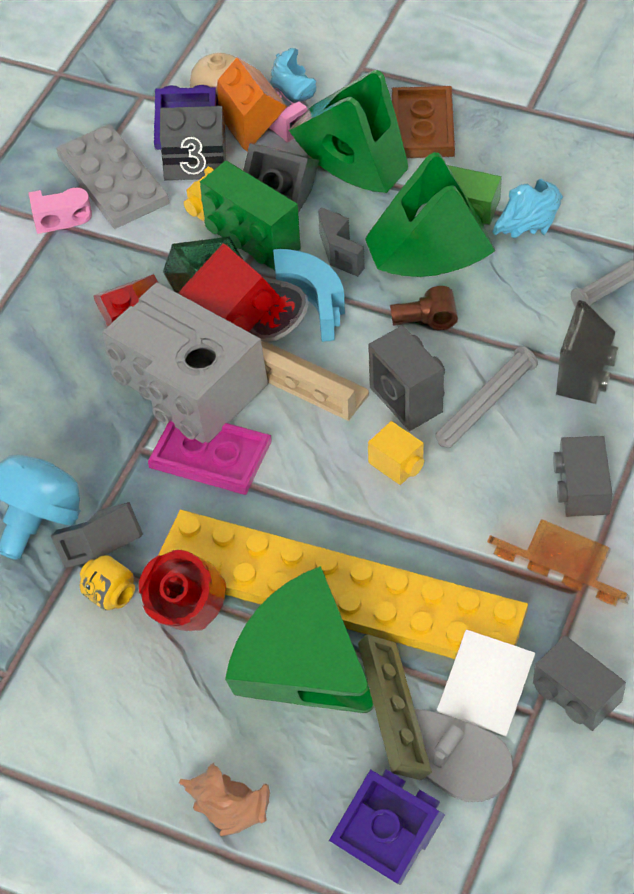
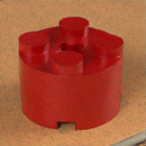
M172 550V552L153 558L145 566L138 585L139 594H141L144 605L143 608L148 616L161 624L181 631H200L205 629L219 614L226 591V582L214 565L184 550ZM184 587V591L181 594L180 589Z

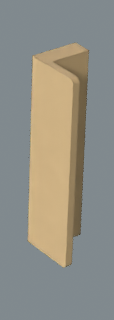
M261 341L268 383L347 421L352 418L369 396L367 388L275 345Z

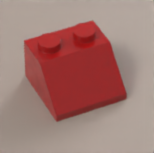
M224 243L178 292L181 296L247 332L255 326L280 298L277 292L258 272Z

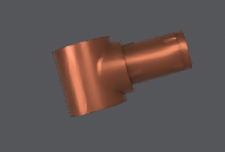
M435 286L428 289L424 297L419 298V301L390 305L393 326L422 321L423 324L428 323L433 329L446 330L453 327L458 320L452 289L447 286Z

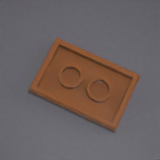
M452 86L393 87L392 104L406 157L426 158L434 152L440 153L442 157H455Z

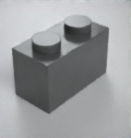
M604 436L561 437L560 451L553 454L554 473H561V481H557L558 503L564 502L566 517L609 515L613 493Z
M566 635L535 664L533 684L539 694L547 700L553 699L565 709L566 714L571 720L577 724L583 723L591 731L623 701L626 682Z

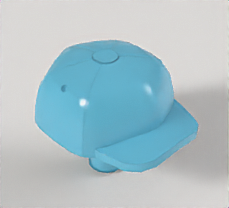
M9 455L0 462V500L9 504L3 518L6 527L0 539V554L17 560L22 558L30 535L37 534L42 519L71 526L76 523L81 511L79 509V487L71 475L43 459L24 455Z

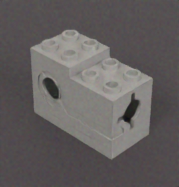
M157 282L139 298V302L134 307L130 306L102 332L106 346L105 351L109 357L113 378L123 386L128 385L137 390L143 398L151 400L153 414L160 422L168 424L170 421L174 422L175 427L189 439H196L203 444L204 442L209 443L222 430V426L225 423H229L268 385L260 338Z

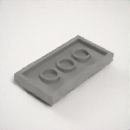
M111 124L56 147L58 157L82 188L87 191L89 197L114 229L169 204L168 194Z

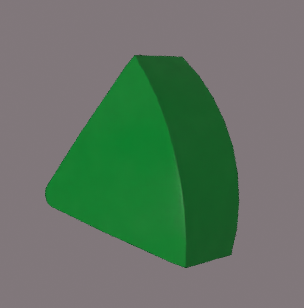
M379 70L367 73L317 102L289 129V132L300 147L311 158L319 160L318 165L333 176L356 187L373 192L387 193L408 170V161L385 77Z
M438 152L431 153L425 158L365 238L378 270L410 277L437 276L456 271L481 261L495 252V248L480 217ZM423 204H426V205L423 207V209H422V210L418 213V215L416 216V213H417L418 209L420 208V206L423 205Z
M321 566L285 583L256 609L236 641L227 668L225 680L235 696L358 713H368L373 710L374 704L367 679Z

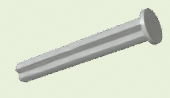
M634 259L583 289H573L570 295L574 306L580 312L586 313L590 310L591 304L634 280Z
M523 346L517 347L514 351V356L436 433L435 438L438 440V444L442 447L451 448L528 370L535 369L538 365V360L533 352Z

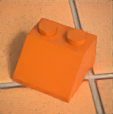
M238 57L217 80L218 106L223 108L225 124L241 147L248 152L249 144H255L287 106L261 71Z

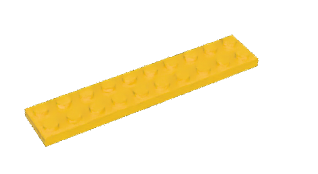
M181 509L158 554L162 556L172 552V550L188 551L216 567L226 582L225 595L260 605L285 583L321 566L346 629L456 659L466 630L516 646L528 611V603Z

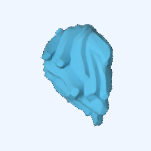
M289 48L287 51L282 52L281 55L278 53L271 70L272 78L270 83L272 87L279 89L291 102L305 101L313 97L316 92V80L308 78L305 75V68L297 64L298 49Z
M542 178L537 180L534 188L528 183L520 184L509 191L508 204L496 221L492 230L493 234L497 235L500 232H503V234L511 233L512 238H517L527 230L535 234L538 229H541V233L545 235L553 223L563 195L559 192L556 185Z

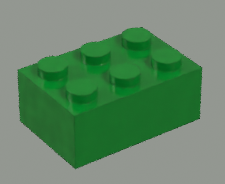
M227 160L200 181L204 223L211 233L220 235L229 241L233 247L242 249L258 263L265 264L274 271V249L296 251L301 249L297 203Z

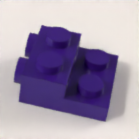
M169 85L164 88H155V150H161L160 108L218 106L216 87L210 88L207 85H197L193 88H180Z
M370 769L329 841L401 885L421 849L425 850L445 814L437 810L440 801L420 789L416 796L402 789L406 781L387 769L384 770L382 775Z

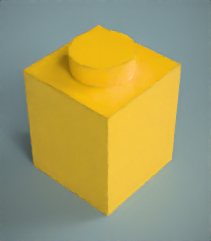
M390 421L368 441V463L401 485L410 476H416L424 465V443L393 421Z

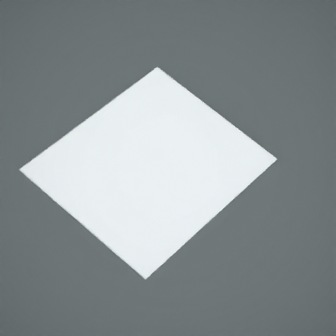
M466 630L436 712L507 736L535 652Z

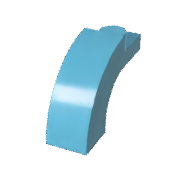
M274 249L276 280L288 282L301 288L307 295L308 301L318 311L322 342L335 341L334 327H340V315L345 314L344 289L340 278L327 263L313 255L296 250Z

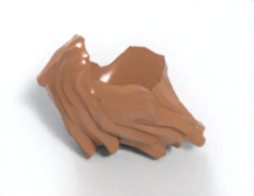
M214 763L203 774L191 780L180 779L179 784L185 787V791L196 800L193 806L194 810L206 815L210 822L214 823L215 827L221 829V837L240 833L259 822L264 823L267 821L266 810L270 796L269 785L263 784L260 790L252 791L244 783L231 781L229 776L222 775V772Z

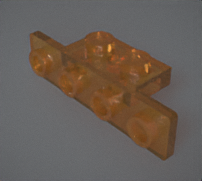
M543 519L540 520L527 551L491 535L487 540V543L495 548L493 552L495 556L511 563L514 562L515 558H519L528 562V570L547 577L549 572L563 577L561 584L579 592L582 591L583 587L597 592L595 598L616 607L618 601L628 604L630 596L626 592L597 581L611 551L608 546Z

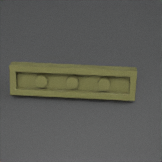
M366 634L358 642L391 772L423 780L432 771L396 642Z

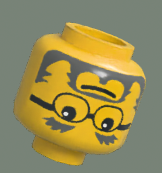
M109 555L89 560L80 571L81 579L79 586L82 595L105 611L124 607L131 600L135 592L132 571Z

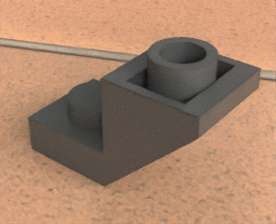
M321 207L318 211L319 234L330 265L358 277L365 269L364 246L350 240L349 218Z
M130 502L98 510L88 522L58 529L51 535V538L64 568L87 563L89 560H95L100 556H105L140 538L143 533Z

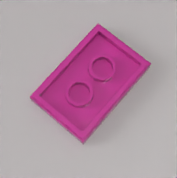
M170 421L148 460V465L151 469L246 495L272 439L269 434L225 423L222 426V430L209 443L204 442L203 444L196 439H189L175 427V423Z

